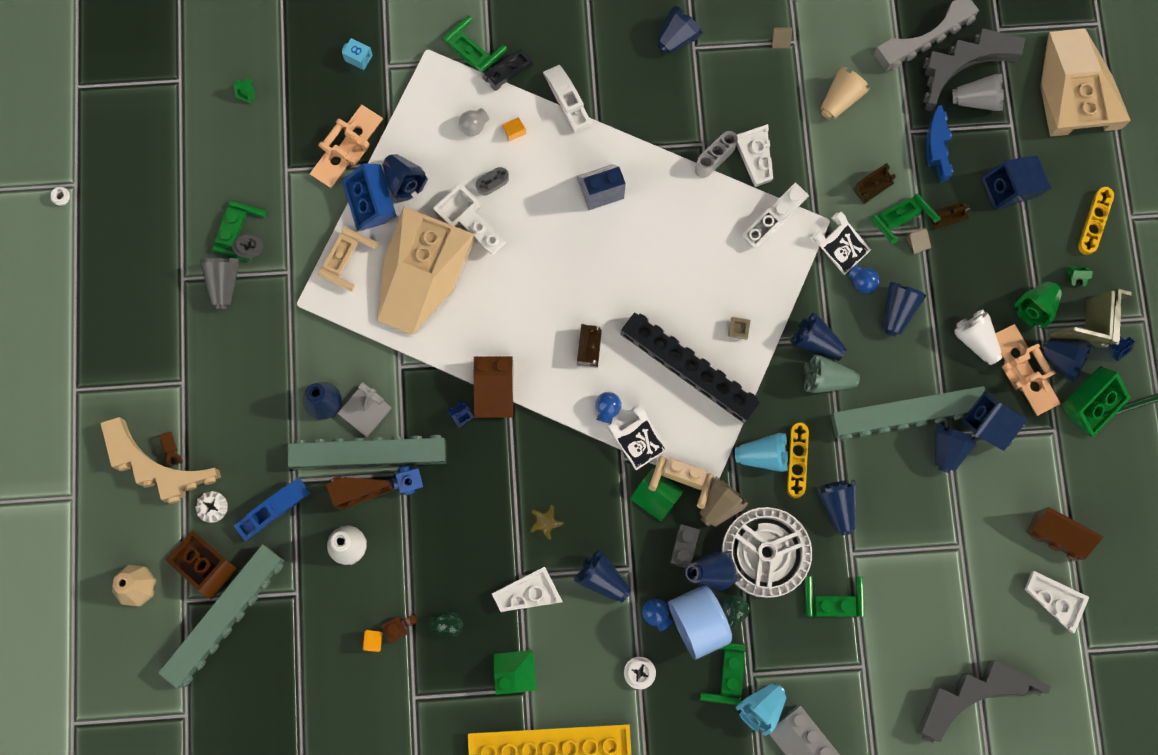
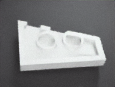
M768 124L737 134L738 142L736 146L754 186L757 187L773 180V171L769 150Z
M545 567L492 593L500 612L563 603Z
M1032 571L1025 590L1072 634L1075 633L1089 597L1038 572Z

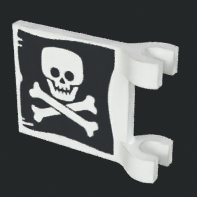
M840 211L831 217L839 226L827 238H825L821 231L815 232L810 238L821 247L837 268L845 275L871 249Z
M641 405L633 410L638 420L620 431L615 422L607 426L635 470H638L668 450Z

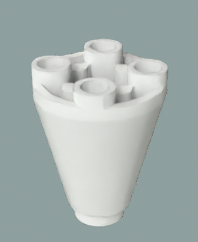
M982 309L973 314L974 317L970 320L963 319L958 322L954 333L984 362L992 365L1002 358L1001 349L991 318Z
M349 525L341 526L335 529L329 536L327 542L328 553L337 563L353 565L365 554L367 540L364 534L356 527ZM341 538H343V539H344V544H343V545H338V544H340L341 541H342Z

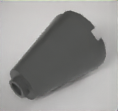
M200 259L211 305H215V309H227V305H231L240 259Z

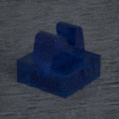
M1120 337L1119 345L1110 344L1114 350L1112 357L1116 361L1122 359L1132 351L1135 341L1130 337L1126 340Z
M461 401L458 402L459 406L454 409L450 407L448 412L458 428L474 418L466 403Z

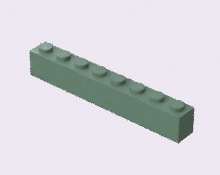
M985 387L834 412L830 416L834 437L848 440L853 438L852 435L860 434V437L872 435L871 432L874 431L882 434L890 432L891 428L905 430L909 428V425L916 424V427L928 425V422L931 421L939 424L946 422L948 418H954V421L965 418V415L968 414L985 391Z
M431 435L430 438L422 439V436H410V439L395 436L391 437V440L373 437L371 441H364V438H352V441L333 439V442H325L323 439H315L313 443H306L305 440H294V443H288V467L292 470L446 464V440L441 438V435Z
M262 544L160 670L159 674L176 688L187 687L193 680L192 675L195 671L203 668L206 664L205 659L209 654L212 655L218 649L220 640L226 638L231 633L232 625L243 618L245 615L244 610L248 605L252 606L258 599L256 595L261 589L265 590L271 582L269 579L273 574L280 572L283 568L282 563L285 560L269 547Z

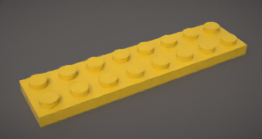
M630 725L468 733L469 755H631Z

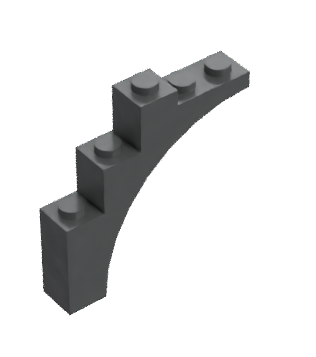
M982 28L980 33L975 35L973 43L957 40L955 45L950 47L948 55L932 51L930 56L925 58L923 68H926L925 76H929L927 81L929 91L925 93L923 103H926L925 110L932 112L943 86L963 69L987 61L1017 63L1023 53L1025 38Z

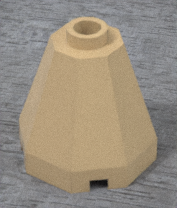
M127 565L114 576L112 592L122 605L140 607L154 596L153 589L156 579L147 567Z

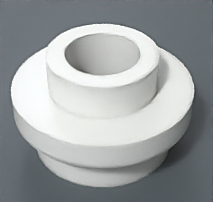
M64 187L54 188L51 192V200L56 205H65L70 200V192Z

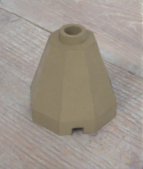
M716 476L711 484L705 508L700 510L701 521L707 526L711 524L717 526L742 511L748 505V502L744 498H740L738 492Z

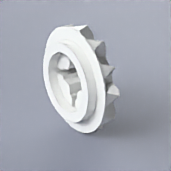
M211 491L203 493L197 499L198 502L195 508L197 515L203 521L214 523L225 516L228 505L222 494ZM213 502H215L214 506L216 507V509H218V511L210 510L208 512L209 508L207 507V505H205V503L212 504Z
M635 657L626 664L624 677L631 687L645 689L654 682L656 670L649 659ZM643 664V672L646 675H648V677L641 676L640 679L636 681L637 674L631 670H639V668Z

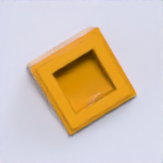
M519 117L502 124L509 141L526 134V128Z
M366 630L364 632L363 650L380 652L382 632Z

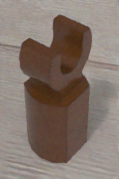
M172 432L159 435L164 453L167 455V465L173 467L172 460L174 458H177L178 463H183L182 457L177 454L178 449Z

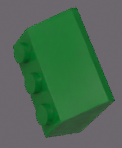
M1099 366L1062 404V407L1067 416L1090 437H1094L1131 397L1118 372ZM1112 410L1106 417H1103L1104 412Z

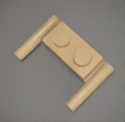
M344 226L322 269L318 272V276L352 292L355 285L340 278L356 249L357 242L359 241L374 249L377 248L378 242Z
M660 456L648 487L649 490L656 491L662 475L663 477L702 490L697 507L704 509L714 475L712 473L707 474L704 469L670 457L668 460L665 456Z

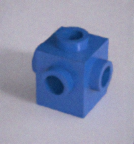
M409 465L397 468L398 471L393 472L394 478H391L394 490L398 489L400 493L409 495L415 493V489L423 487L418 467L409 468Z

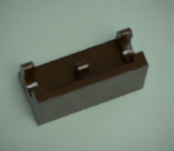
M887 163L855 185L853 191L863 204L894 184L893 181L896 176L895 174L890 175L888 171L890 166Z
M581 324L577 357L578 366L598 368L602 329L599 326Z

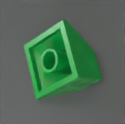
M533 650L493 654L496 695L537 690Z

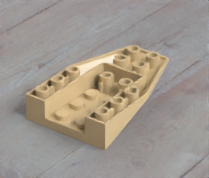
M1086 29L1049 32L1040 87L1050 137L1069 135L1073 129L1103 126L1104 131L1123 129L1131 121L1115 80Z
M403 206L383 261L378 322L414 335L453 292L474 245V234Z

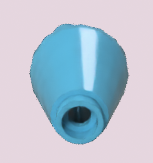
M776 433L742 444L740 447H735L736 463L741 462L742 465L777 472L787 471L789 458L785 447L787 445L786 433Z

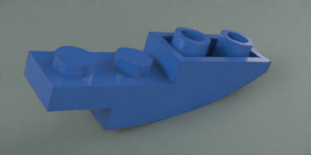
M942 105L937 107L930 120L926 138L928 167L936 166L940 183L947 182L953 174V167L948 161L949 151L945 147L951 140L952 134L950 128L947 127V113L943 111Z
M297 478L254 508L234 527L244 541H248L308 496L310 491L302 480Z

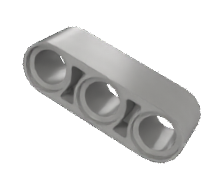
M733 131L724 132L698 157L695 173L699 177H708L734 152L738 142L737 134Z

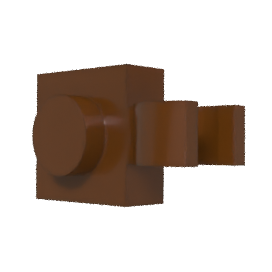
M411 615L403 621L398 616L381 625L391 644L408 635L406 628L418 623L415 615Z

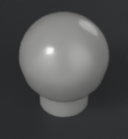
M482 108L477 111H466L459 118V128L467 136H476L483 130L484 124L489 121V116Z

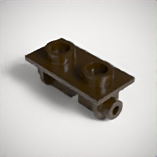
M959 202L934 210L940 217L938 222H933L930 218L934 230L969 219L967 214L970 211L969 205Z

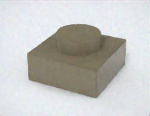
M731 317L728 337L747 340L750 320Z

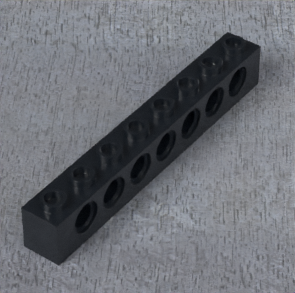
M634 312L621 329L620 335L745 424L760 403L757 400V396L742 390V386L738 382L728 380L724 372L719 369H713L707 360L696 357L692 349L684 348L675 337H669L664 334V330L660 326H653L648 322L649 320L641 313L638 315ZM645 329L649 332V335L643 337L639 334V331ZM660 340L665 346L658 348L654 342ZM673 351L678 352L680 358L673 359L670 353ZM693 363L696 369L688 370L685 364ZM708 374L711 377V381H703L701 375ZM717 386H725L727 392L720 393L717 390ZM733 397H740L742 399V404H735L733 402Z

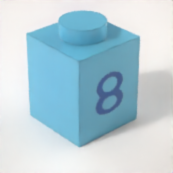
M352 38L342 48L344 60L362 70L366 68L373 56L370 47Z

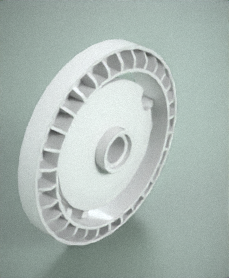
M756 508L739 516L728 528L723 539L722 552L730 553L734 561L733 545L735 538L739 540L737 546L738 562L742 570L755 580V584L747 580L736 566L737 581L734 584L739 589L756 597L774 598L794 590L807 576L812 561L811 541L802 524L789 513L776 508ZM758 519H771L787 526L792 531V534H789L780 526L771 523L758 524L756 531L750 529L746 524ZM741 528L745 530L742 536L738 534ZM793 537H796L797 545L794 544ZM764 547L771 550L769 558L764 557L762 554ZM799 548L800 560L793 576L785 583L772 587V582L782 579L791 571L796 559V549ZM760 582H767V587L760 586Z

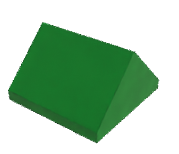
M652 468L630 500L662 522L684 490L662 475L656 491L649 490L648 487L655 470Z

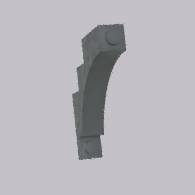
M990 660L982 680L968 674H962L954 694L941 688H934L917 733L922 735L921 739L932 744L934 741L941 742L946 730L954 719L972 704L982 699L1002 694L1026 695L1027 691L1039 696L1041 693L1049 694L1051 686L998 661Z

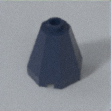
M674 6L669 11L657 38L659 43L657 46L664 53H673L697 40L703 34L701 28L688 14L682 15L684 11L677 6Z
M398 154L388 155L384 159L382 166L386 179L397 201L410 200L413 198L412 193L416 191L419 194L423 190L428 178L420 166Z
M1051 338L1049 342H1044L1041 352H1043L1046 361L1068 380L1075 382L1087 361L1086 354H1090L1092 344L1086 341Z
M937 425L935 430V465L939 466L938 470L950 473L951 470L956 471L976 445L978 437Z

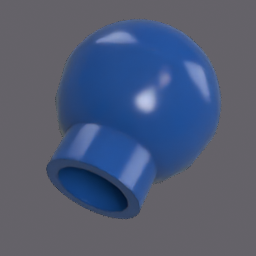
M858 264L848 275L853 279L854 287L864 294L874 292L880 283L879 275L875 270L862 268Z
M604 392L597 397L595 401V409L598 413L596 420L609 424L612 423L613 417L619 414L622 407L618 395L613 392Z
M653 598L644 604L642 616L649 625L656 626L661 632L673 623L669 618V608L663 600Z

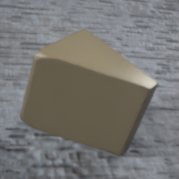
M791 27L774 28L771 36L772 48H790Z
M926 228L910 233L906 238L913 255L931 249Z

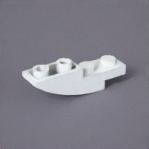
M557 65L544 71L543 74L574 132L576 133L591 126L592 122L584 109V104L563 68Z
M795 182L742 236L756 249L796 211L809 195Z

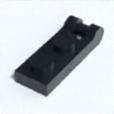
M520 49L486 71L482 79L486 83L489 82L491 88L497 91L503 84L531 67L533 60Z

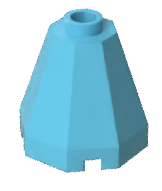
M770 684L745 698L736 706L737 711L741 709L739 714L741 719L754 731L758 732L760 729L763 731L762 735H769L776 728L787 698L785 690L778 684Z

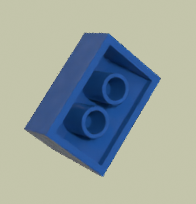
M363 163L342 180L357 231L386 224L397 216L380 164Z

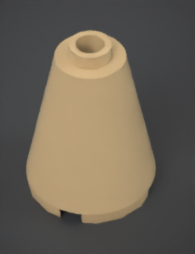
M840 67L821 106V114L829 120L831 118L836 119L870 89V87H866L868 83L854 71L851 73L847 72V67Z

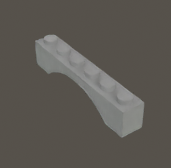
M955 0L950 4L945 19L931 32L911 39L892 38L877 47L874 57L885 72L890 69L895 70L905 60L910 61L916 57L918 52L927 51L933 43L942 42L947 37L946 35L950 33L955 34L961 29V26L965 24L968 26L976 20L975 16L979 9L972 0Z

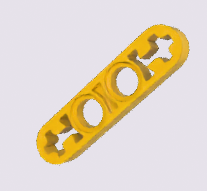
M1109 187L1100 188L1094 195L1078 244V249L1083 255H1091L1098 248L1114 199V192ZM1105 193V197L1107 198L1103 201V204H1101L1100 202L1103 199V196L1101 194ZM1096 208L1101 209L1103 217L1096 216L1094 210ZM1095 225L1098 228V233H1091L1089 226ZM1091 238L1092 240L1090 241V244H1089V246H1090L1091 248L1088 250V249H1086V248H1087V245H1085V244H1086V243L1089 241V239Z
M796 423L790 430L787 493L792 498L801 497L806 490L809 430L804 423ZM798 427L801 428V431H804L800 436V441L804 440V443L793 442V440L798 439V433L794 432ZM801 446L804 451L803 455L796 456L793 453V448ZM794 465L802 467L801 475H795L792 472ZM791 478H802V481H798V488H801V491L795 494L794 490H791V487L795 486V480L791 481Z

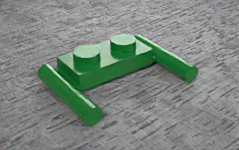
M468 15L443 37V41L448 43L449 47L474 69H478L480 73H483L507 51V47L502 45L489 56L461 32L473 21Z
M917 193L913 198H909L879 215H873L871 221L891 244H895L898 239L890 230L921 215L922 210L933 222H938L940 217Z
M231 200L217 233L212 251L249 262V258L243 260L240 256L236 257L232 247L233 242L239 237L247 213L265 218L267 210Z
M805 577V616L865 617L863 577H855L856 597H813L812 577Z
M730 643L719 649L725 650L721 695L701 692L700 701L738 705L741 702L745 644Z

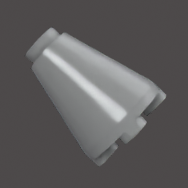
M994 74L959 86L957 89H952L953 104L991 111H1002L1004 100L1002 74Z

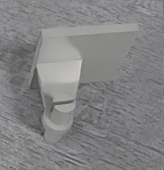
M363 382L337 414L368 438L392 407L384 402V398L379 396L374 388L371 389Z

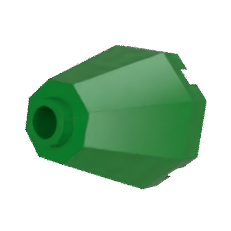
M1047 281L1026 292L1014 304L1015 308L1018 306L1017 315L1029 326L1041 325L1039 328L1044 329L1056 317L1062 295L1060 287L1056 283Z

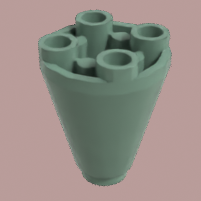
M814 355L810 362H806L804 365V373L806 374L805 391L821 393L856 388L859 384V373L821 355Z

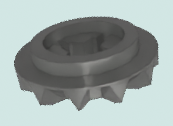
M252 234L239 236L232 245L236 257L240 256L243 260L245 258L251 260L253 257H259V254L263 253L262 240ZM251 244V248L245 251V248H247Z

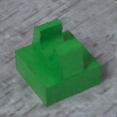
M246 78L243 82L237 80L234 84L235 97L252 104L255 100V88L252 86L254 81Z
M1068 266L1067 274H1069L1070 284L1075 286L1076 280L1081 279L1080 284L1086 286L1088 280L1092 279L1093 271L1085 266Z

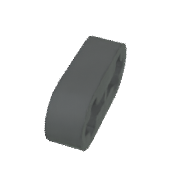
M503 167L495 168L477 180V191L481 195L491 194L508 183L509 173ZM498 173H500L501 175H504V179H503V180H501L500 178H498V176H497ZM481 183L488 184V189L481 188Z

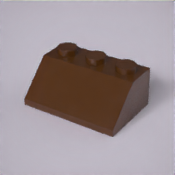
M1050 507L1036 511L1026 531L1031 534V538L1034 540L1046 542L1049 544V548L1066 553V557L1073 561L1086 559L1103 538L1102 535Z

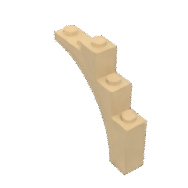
M118 417L101 423L111 467L119 471L129 470L132 466L136 484L144 488L154 486L155 482H157L160 498L162 501L168 502V504L177 503L180 501V498L185 497L184 489L186 491L193 490L199 484H213L216 482V479L221 478L220 471L216 468L200 471H181L164 467L150 459L138 447L124 419Z

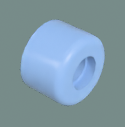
M700 586L668 601L671 615L680 636L695 660L731 643L732 633L729 623L717 598L709 587Z

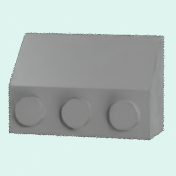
M796 705L778 720L776 728L769 734L785 755H840L799 705Z

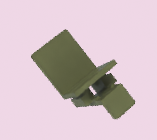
M1116 289L1088 298L1086 301L1085 329L1077 327L1067 328L1050 333V338L1086 341L1096 348H1107L1109 343L1119 345L1121 299L1131 297L1132 292Z

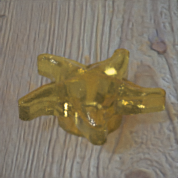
M550 506V510L545 514L532 510V514L536 516L538 522L534 524L530 532L534 533L536 530H543L547 539L551 540L550 532L552 528L560 527L564 524L562 521L558 522L553 518L554 507Z

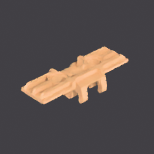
M361 105L348 123L337 119V124L325 140L318 144L326 152L313 168L310 175L332 188L346 168H349L350 165L355 166L369 148L370 144L367 140L383 118ZM343 128L346 135L340 146L334 145L333 148L329 147ZM360 128L363 132L358 136L353 130ZM339 157L341 162L338 165H332V158Z
M1015 324L995 333L1001 349V355L1005 360V365L1002 368L1014 389H1020L1036 416L1060 405L1061 403L1047 381V378L1053 376L1056 372L1052 371L1039 349V343L1028 348ZM1018 349L1020 357L1014 358L1011 355V350ZM1030 352L1034 354L1045 375L1042 376L1039 372L1035 373L1028 362ZM1031 382L1039 384L1040 389L1038 392L1031 390Z

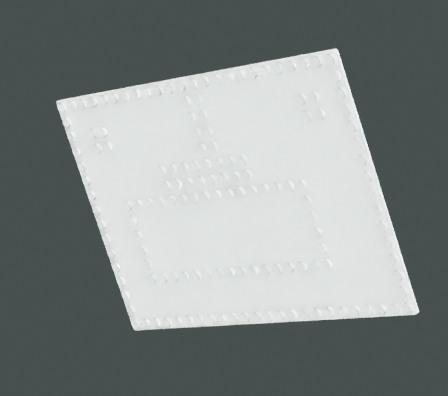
M426 50L368 164H380L382 166L384 159L388 155L398 154L420 166L424 170L428 181L419 194L415 191L411 194L413 198L404 201L396 200L387 182L397 216L386 224L363 231H357L348 202L297 302L298 307L473 385L474 356H513L514 403L622 450L607 428L610 424L596 420L598 416L595 409L597 397L604 392H613L619 396L622 407L619 414L613 417L612 423L615 422L620 431L638 420L633 410L641 405L650 422L667 446V451L649 463L657 465L660 456H665L668 460L671 457L704 469L707 474L712 473L714 479L716 476L720 479L743 423L621 336V329L634 312L638 315L641 313L648 318L650 324L660 326L664 330V334L669 337H675L684 348L692 349L696 357L707 360L711 364L710 367L724 372L728 380L738 382L742 386V390L756 395L819 249V246L810 237L819 231L825 235L830 223L829 219L798 207L770 237L755 249L742 235L768 208L770 209L779 199L778 197L716 171H713L708 177H699L695 173V162L589 118L592 122L591 126L575 133L561 105L509 83L503 84L500 89L494 91L490 86L491 84L489 82L486 83L482 79L484 73H480L476 69L431 50ZM480 108L484 109L489 116V121L484 124L483 130L476 136L465 135L459 128L460 116L469 110L477 111ZM519 117L526 128V134L509 141L502 124ZM611 164L619 166L626 183L624 199L588 210L577 175ZM495 168H505L509 173V181L506 185L489 195H481L477 191L476 182L480 177ZM497 174L498 178L504 179V175ZM461 183L480 202L481 207L476 212L506 241V244L492 256L480 243L475 241L453 292L414 335L378 322L383 261L403 206L440 220L435 214L433 207ZM481 183V188L488 189V184ZM462 225L458 227L460 229L467 231ZM344 226L378 242L376 249L359 241L357 242L358 245L340 278L355 285L352 292L318 276V272L322 269ZM731 317L750 320L747 340L728 337ZM581 324L599 326L602 329L598 368L577 365ZM642 329L639 331V334L646 337L649 335V332ZM660 340L654 342L658 348L665 346ZM673 351L670 353L671 358H680L678 352ZM693 363L685 364L688 370L696 369ZM708 374L701 375L703 381H711V377ZM717 386V390L720 393L727 392L725 386ZM735 396L733 397V402L740 405L742 404V399Z

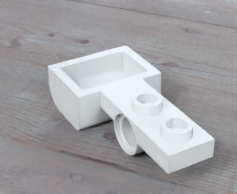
M460 183L434 206L433 210L442 222L455 227L462 225L468 232L473 233L475 241L480 243L493 256L506 244V241L476 212L481 207L480 202Z

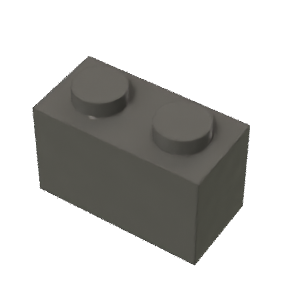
M685 525L679 526L669 565L686 569L691 564L699 529Z

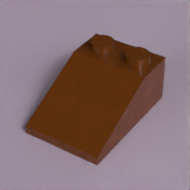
M474 356V417L513 418V356Z
M341 476L330 479V483L326 484L334 507L340 511L394 490L390 481L351 477L342 478Z
M193 530L166 559L177 572L210 600L238 570Z

